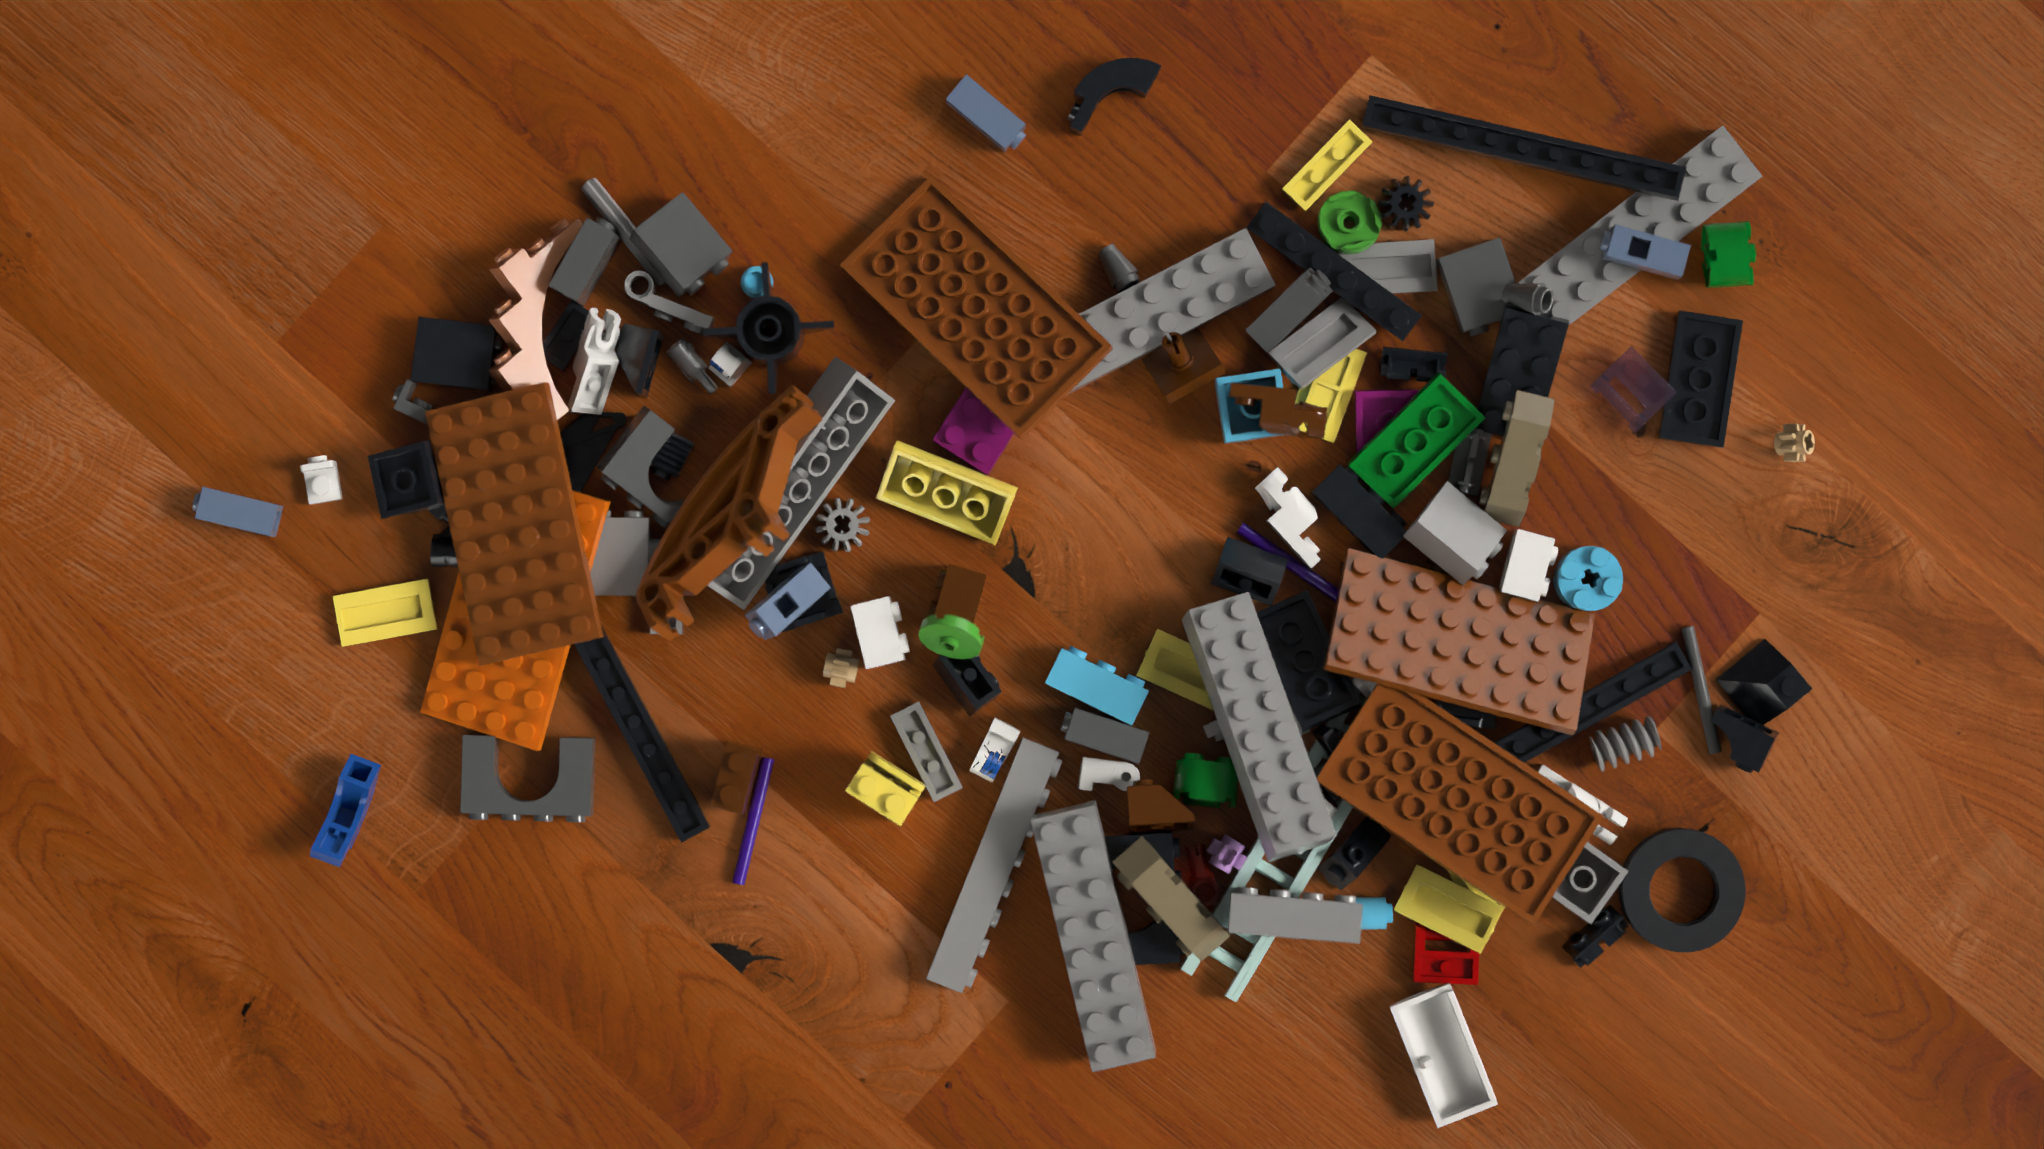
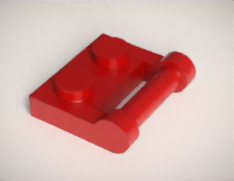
M1415 923L1413 982L1478 985L1479 953L1471 949L1469 951L1425 949V940H1453L1419 923Z

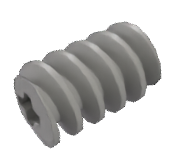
M1651 716L1644 718V726L1636 719L1632 720L1631 730L1626 723H1622L1619 726V734L1614 727H1608L1606 737L1601 730L1595 731L1594 741L1589 736L1592 754L1601 772L1605 771V761H1609L1613 768H1616L1618 757H1621L1627 765L1630 762V754L1632 753L1638 761H1641L1642 750H1646L1650 757H1654L1656 746L1662 750L1660 737Z

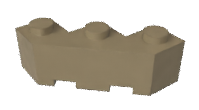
M1517 390L1512 402L1506 401L1502 414V420L1507 421L1505 434L1501 443H1495L1490 458V462L1495 463L1493 477L1488 487H1482L1478 505L1483 506V511L1497 522L1519 527L1526 513L1529 502L1528 494L1532 482L1534 483L1541 460V449L1544 440L1547 439L1555 399Z
M1140 837L1113 861L1120 870V873L1116 875L1117 878L1128 890L1134 887L1150 905L1146 908L1148 913L1158 924L1163 920L1179 937L1176 944L1187 956L1193 953L1200 961H1203L1230 937L1229 933L1213 914L1198 900L1187 885L1143 837Z

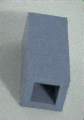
M967 74L946 98V104L1004 152L1009 147L1015 150L1026 137V134L1023 132L1026 124Z
M1615 224L1610 228V231H1604L1599 249L1604 250L1602 257L1604 260L1677 280L1683 276L1691 245Z
M202 487L201 493L197 492L195 495L192 510L196 511V519L276 537L284 506Z
M812 563L799 567L745 614V617L749 620L750 629L764 640L777 636L831 587Z

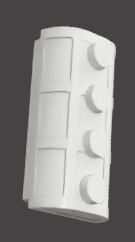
M1450 983L1424 990L1390 1006L1437 1128L1498 1105Z

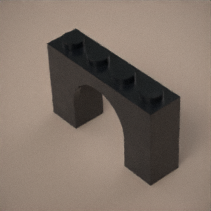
M1172 831L1104 835L1112 869H1118L1113 861L1140 837H1143L1182 880L1181 870L1175 871L1174 858L1180 857L1179 838H1173ZM1154 920L1142 929L1128 931L1135 965L1180 962V955L1185 954L1176 944L1179 937L1163 920L1159 924Z

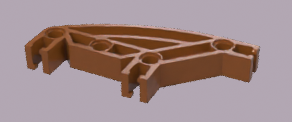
M793 385L762 411L727 446L702 476L668 526L643 574L636 591V601L650 628L669 641H672L679 633L676 628H670L668 618L673 616L686 626L695 621L683 600L684 595H697L747 551L749 545L767 557L774 550V547L770 542L766 544L763 538L764 532L769 531L782 541H785L790 536L778 515L798 441L823 420L820 413L816 409L811 408L814 406L813 401Z

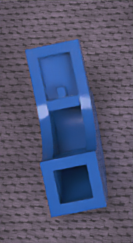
M350 754L338 778L336 792L327 817L311 847L310 857L341 867L348 850L352 849L365 819L381 768L380 764Z

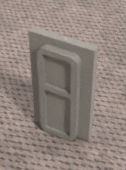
M1434 239L1374 243L1369 249L1359 254L1345 255L1338 253L1392 294L1438 291Z
M1341 297L1268 354L1278 365V368L1281 369V372L1302 390L1375 335L1376 330L1363 318L1361 313Z

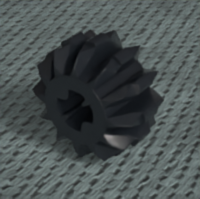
M1404 176L1402 187L1396 179L1391 180V187L1394 191L1385 187L1381 191L1389 200L1383 199L1378 202L1379 207L1389 208V210L1381 214V218L1387 219L1392 215L1394 219L1390 223L1391 228H1395L1398 222L1402 221L1401 228L1403 232L1408 231L1409 221H1411L1416 229L1420 228L1421 222L1418 217L1428 220L1431 216L1422 208H1432L1434 206L1433 201L1423 200L1424 197L1431 193L1430 189L1419 192L1417 189L1421 186L1422 181L1418 179L1413 187H1411L1409 176ZM1402 196H1406L1405 200L1411 198L1413 204L1410 206L1411 211L1406 212V208L1403 210L1399 208L1398 204L1402 201Z

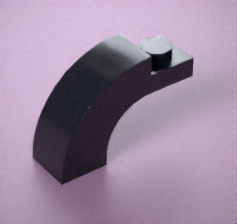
M1121 58L1104 63L1092 70L1074 90L1073 96L1082 100L1083 103L1080 105L1076 102L1067 118V120L1072 122L1069 130L1081 136L1098 104L1110 94L1128 91L1145 98L1161 70V65L1146 59Z

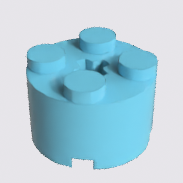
M1596 546L1575 548L1562 556L1554 572L1553 584L1558 597L1571 608L1581 611H1595L1607 607L1618 597L1622 591L1623 573L1618 560L1609 551ZM1585 570L1588 574L1593 573L1595 579L1591 581L1592 586L1583 584L1581 581L1585 577Z

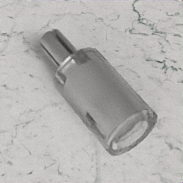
M681 338L666 351L667 356L690 382L697 379L709 394L717 390L718 386L705 372L709 366L696 353L691 343Z

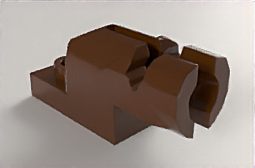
M1239 383L1230 384L1229 397L1236 398L1235 404L1255 406V400L1261 401L1258 427L1269 434L1297 436L1300 431L1299 427L1304 423L1307 429V437L1324 438L1327 407H1319L1303 401L1295 404L1297 391L1295 389Z

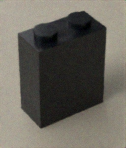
M418 317L411 381L421 384L492 392L493 385H498V383L488 370L495 365L493 360L496 358L497 353H502L504 340L493 325Z

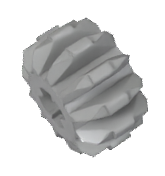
M836 498V510L833 511L831 506L826 503L823 507L830 515L828 517L822 514L817 515L816 519L826 522V526L817 527L816 532L823 533L828 531L829 534L821 542L825 545L834 538L833 551H838L842 541L844 542L845 551L850 552L849 540L852 539L860 547L863 543L856 535L858 533L864 536L869 535L870 532L860 528V524L870 523V518H857L858 515L863 513L865 508L861 505L852 512L853 499H848L844 509L842 508L841 499ZM842 516L843 520H845V517H849L851 520L848 524L850 531L846 534L842 530L840 534L835 530L838 526L836 519Z

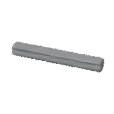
M597 178L588 180L582 187L583 193L604 219L618 229L616 234L657 285L665 284L666 282L629 239L636 228Z

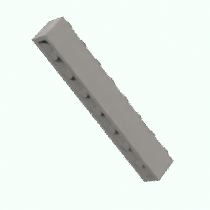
M1024 737L1022 738L926 979L960 993L963 992L965 986L972 987L978 970L972 967L977 956L983 958L990 942V940L985 938L989 926L995 928L1002 912V910L997 908L1001 896L1007 898L1014 882V880L1009 878L1013 866L1020 867L1026 850L1021 848L1025 836L1032 838L1034 833L1031 818L1037 806L1044 808L1050 790L1045 788L1049 776L1056 778L1062 760L1057 758L1059 751Z

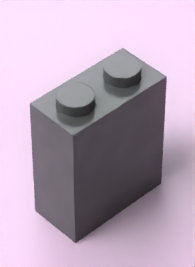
M683 192L636 227L629 238L679 298L686 292L690 295L697 292L705 284L703 279L710 273L717 276L729 266L727 260L733 252Z
M597 217L595 222L586 218L548 286L584 307L621 242V239L616 235L618 229L600 217Z
M1500 237L1436 260L1460 334L1469 331L1470 337L1489 331L1488 324L1497 321L1501 322L1505 305L1513 306L1503 302V289L1507 284H1516Z
M1312 268L1308 269L1246 331L1269 353L1333 291L1329 287L1331 282L1321 271L1317 270L1314 272Z
M1075 707L1072 713H1065L1060 731L1066 732L1064 736L1066 740L1136 763H1140L1149 735L1148 731Z

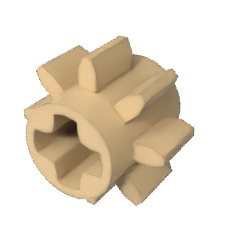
M1783 424L1784 431L1777 432L1774 438L1776 453L1784 455V462H1805V455L1811 454L1814 450L1815 440L1813 433L1810 430H1805V424Z
M837 648L836 654L827 653L823 677L831 678L829 685L845 688L846 681L855 683L859 659L851 658V650Z

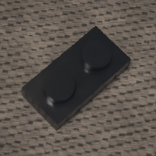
M573 300L570 301L542 343L545 359L562 371L566 370L577 353L582 330H585L584 324L589 312Z

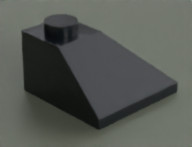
M624 324L615 349H617L616 355L634 391L640 396L647 398L664 335L657 330Z
M1763 639L1715 679L1744 716L1763 725L1788 710L1812 690V687L1793 664L1766 639Z

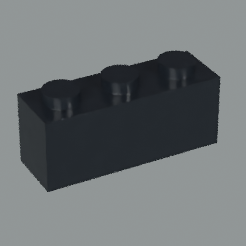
M1338 465L1311 494L1371 554L1383 559L1404 538L1403 535L1406 533L1404 527L1407 523L1395 511L1389 514L1381 506L1384 500L1372 488L1366 491L1358 483L1362 478L1348 465L1345 468Z

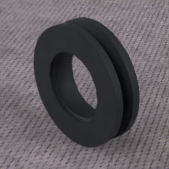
M1686 828L1662 830L1642 840L1630 852L1624 862L1623 868L1629 872L1618 886L1621 909L1635 932L1651 944L1673 952L1687 953L1700 951L1721 941L1738 922L1745 902L1746 888L1744 875L1733 853L1726 845L1713 836ZM1676 857H1690L1699 861L1709 871L1714 884L1713 899L1708 910L1698 919L1687 923H1673L1664 919L1654 909L1650 898V882L1655 871L1664 862Z

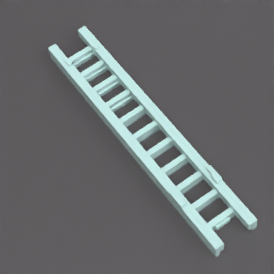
M1353 684V686H1354V688H1355V690H1356V692H1357V694H1358V696H1359V698H1360V700H1361V703H1362V705H1363L1364 702L1366 701V698H1364V697H1362V696L1360 695L1361 692H1360V691L1357 689V687ZM1349 712L1327 721L1325 726L1333 729L1337 728L1345 733L1349 726L1343 722ZM1315 740L1307 753L1313 769L1322 758H1328L1318 741ZM1342 799L1337 802L1336 808L1339 811L1332 818L1336 834L1353 808ZM1258 836L1248 852L1247 859L1242 868L1236 872L1212 912L1213 916L1222 926L1228 929L1230 893H1237L1238 887H1245L1255 870L1286 888V891H1291L1290 898H1299L1334 839L1328 844L1312 848L1310 852L1306 850L1302 854L1296 853L1295 855L1302 858L1304 862L1293 878L1262 859L1265 852ZM1235 933L1254 944L1245 961L1220 946L1209 954V956L1237 972L1224 994L1226 997L1234 1002L1238 1001L1275 936ZM1192 953L1190 956H1186L1180 969L1192 976L1200 960Z

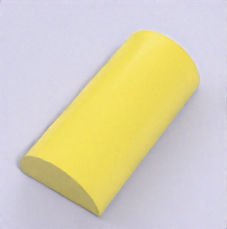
M897 440L875 499L996 546L1018 487Z

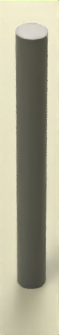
M1694 626L1684 627L1681 630L1688 662L1692 669L1690 671L1709 754L1719 753L1722 750L1716 724L1711 722L1714 714Z

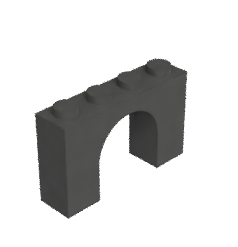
M644 405L596 467L603 473L600 477L601 480L614 490L620 485L629 492L625 497L639 509L646 505L654 511L650 517L666 528L672 522L686 499L668 501L657 497L650 487L648 471L652 459L675 429Z
M463 735L460 813H469V819L488 820V814H501V820L510 821L521 820V815H534L533 821H553V815L566 816V822H585V816H592L594 814L596 738L561 737L559 774L555 786L546 796L538 800H523L510 794L500 780L498 772L499 738L490 735Z

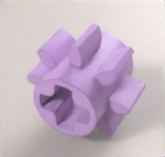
M1224 834L1221 841L1213 838L1206 850L1212 854L1208 862L1228 874L1233 867L1240 871L1247 859L1245 855L1241 854L1245 846Z

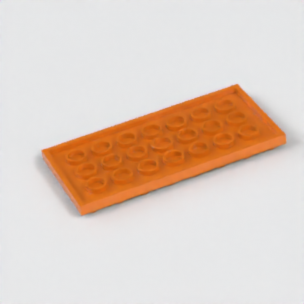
M572 490L591 573L610 501ZM458 573L420 713L539 751L542 749L570 645L486 665H479L460 573Z

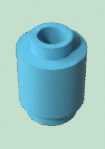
M1356 897V903L1363 904L1361 930L1386 929L1387 923L1393 922L1392 903L1386 902V897Z

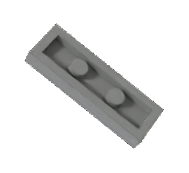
M920 702L891 715L890 717L933 802L963 788Z

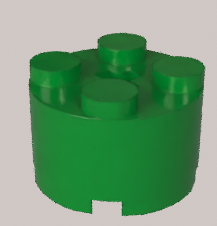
M1750 221L1710 223L1709 225L1702 226L1701 251H1704L1702 272L1707 288L1752 286L1754 284V273L1750 263L1756 262V249L1754 243H1748V240L1751 239Z
M1185 753L1182 760L1176 761L1172 796L1177 800L1181 796L1184 797L1183 804L1220 808V802H1228V808L1236 807L1239 780L1231 758L1217 757L1216 761H1206L1202 754Z

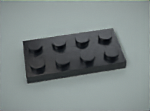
M1505 305L1477 409L1485 416V419L1476 429L1504 436L1507 424L1506 420H1502L1506 401L1512 402L1517 390L1544 397L1549 396L1569 326V320L1542 313L1534 315L1520 308Z
M1681 310L1677 311L1658 434L1659 439L1724 448L1743 320Z
M1307 590L1256 612L1288 702L1302 732L1362 706L1349 676L1324 669L1330 636Z

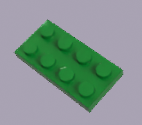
M1438 372L1347 464L1394 509L1485 419V416Z

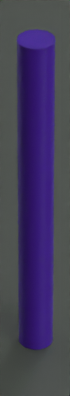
M1242 523L1236 532L1238 535L1257 548L1287 558L1286 568L1336 602L1339 590L1337 587L1247 524Z
M761 758L732 883L745 885L774 764V759Z

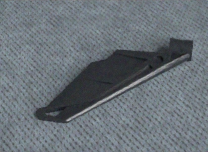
M602 412L601 415L582 413L560 432L572 490L582 492L614 433L627 423L625 414L621 412ZM600 418L614 419L616 424L591 433ZM450 526L440 534H433L431 541L432 567H458Z

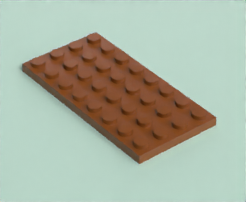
M933 176L926 179L840 264L844 272L1020 440L1113 350L1112 345Z
M542 382L425 411L479 665L603 638L604 635L549 382Z
M1348 548L1342 568L1324 669L1573 735L1577 731L1595 614L1540 599L1539 602L1499 592V588L1470 580L1462 585L1451 575L1388 558L1381 559L1376 555Z
M1381 684L1375 685L1316 776L1319 785L1530 925H1535L1603 818L1602 814L1424 696Z

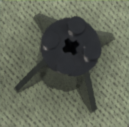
M761 263L763 296L754 298L743 308L737 317L736 327L703 329V336L738 339L740 345L752 359L767 365L769 394H776L778 365L788 363L798 356L803 346L805 335L833 329L834 321L803 323L791 304L780 297L773 296L768 263ZM773 324L776 330H778L776 335L771 338L763 335L764 331L769 330V325Z

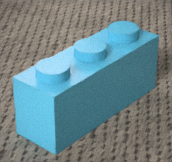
M1071 645L1068 651L1061 648L1045 684L1129 725H1133L1149 690L1143 688L1145 681L1130 674L1124 679L1114 674L1116 667L1102 660H1099L1097 665L1085 660L1087 653Z

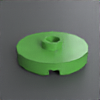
M1353 190L1340 191L1330 196L1324 202L1317 217L1318 233L1323 243L1333 251L1345 255L1359 254L1369 249L1378 239L1382 225L1381 212L1376 203L1371 198H1367L1361 195L1360 192ZM1349 220L1352 221L1355 224V226L1352 228H1346L1343 225V223Z
M930 615L923 619L918 636L928 649L939 655L955 659H969L980 654L984 637L979 635L980 630L975 624L954 615H944L943 619H936L937 615Z

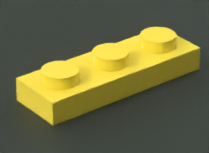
M1349 119L1282 188V191L1305 212L1373 141Z

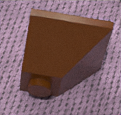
M1152 780L1133 781V786H1127L1129 834L1193 830L1195 815L1160 784L1153 785Z

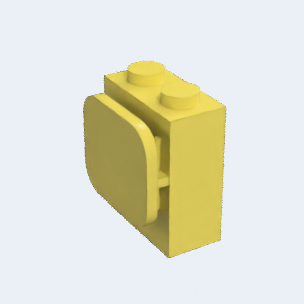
M871 751L847 787L846 792L901 826L926 785Z

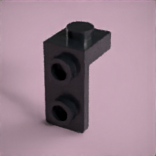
M1366 816L1339 849L1326 858L1317 869L1324 874L1329 883L1335 885L1341 891L1358 878L1389 841L1391 835L1380 824Z

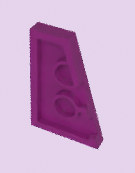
M1421 389L1355 390L1356 453Z

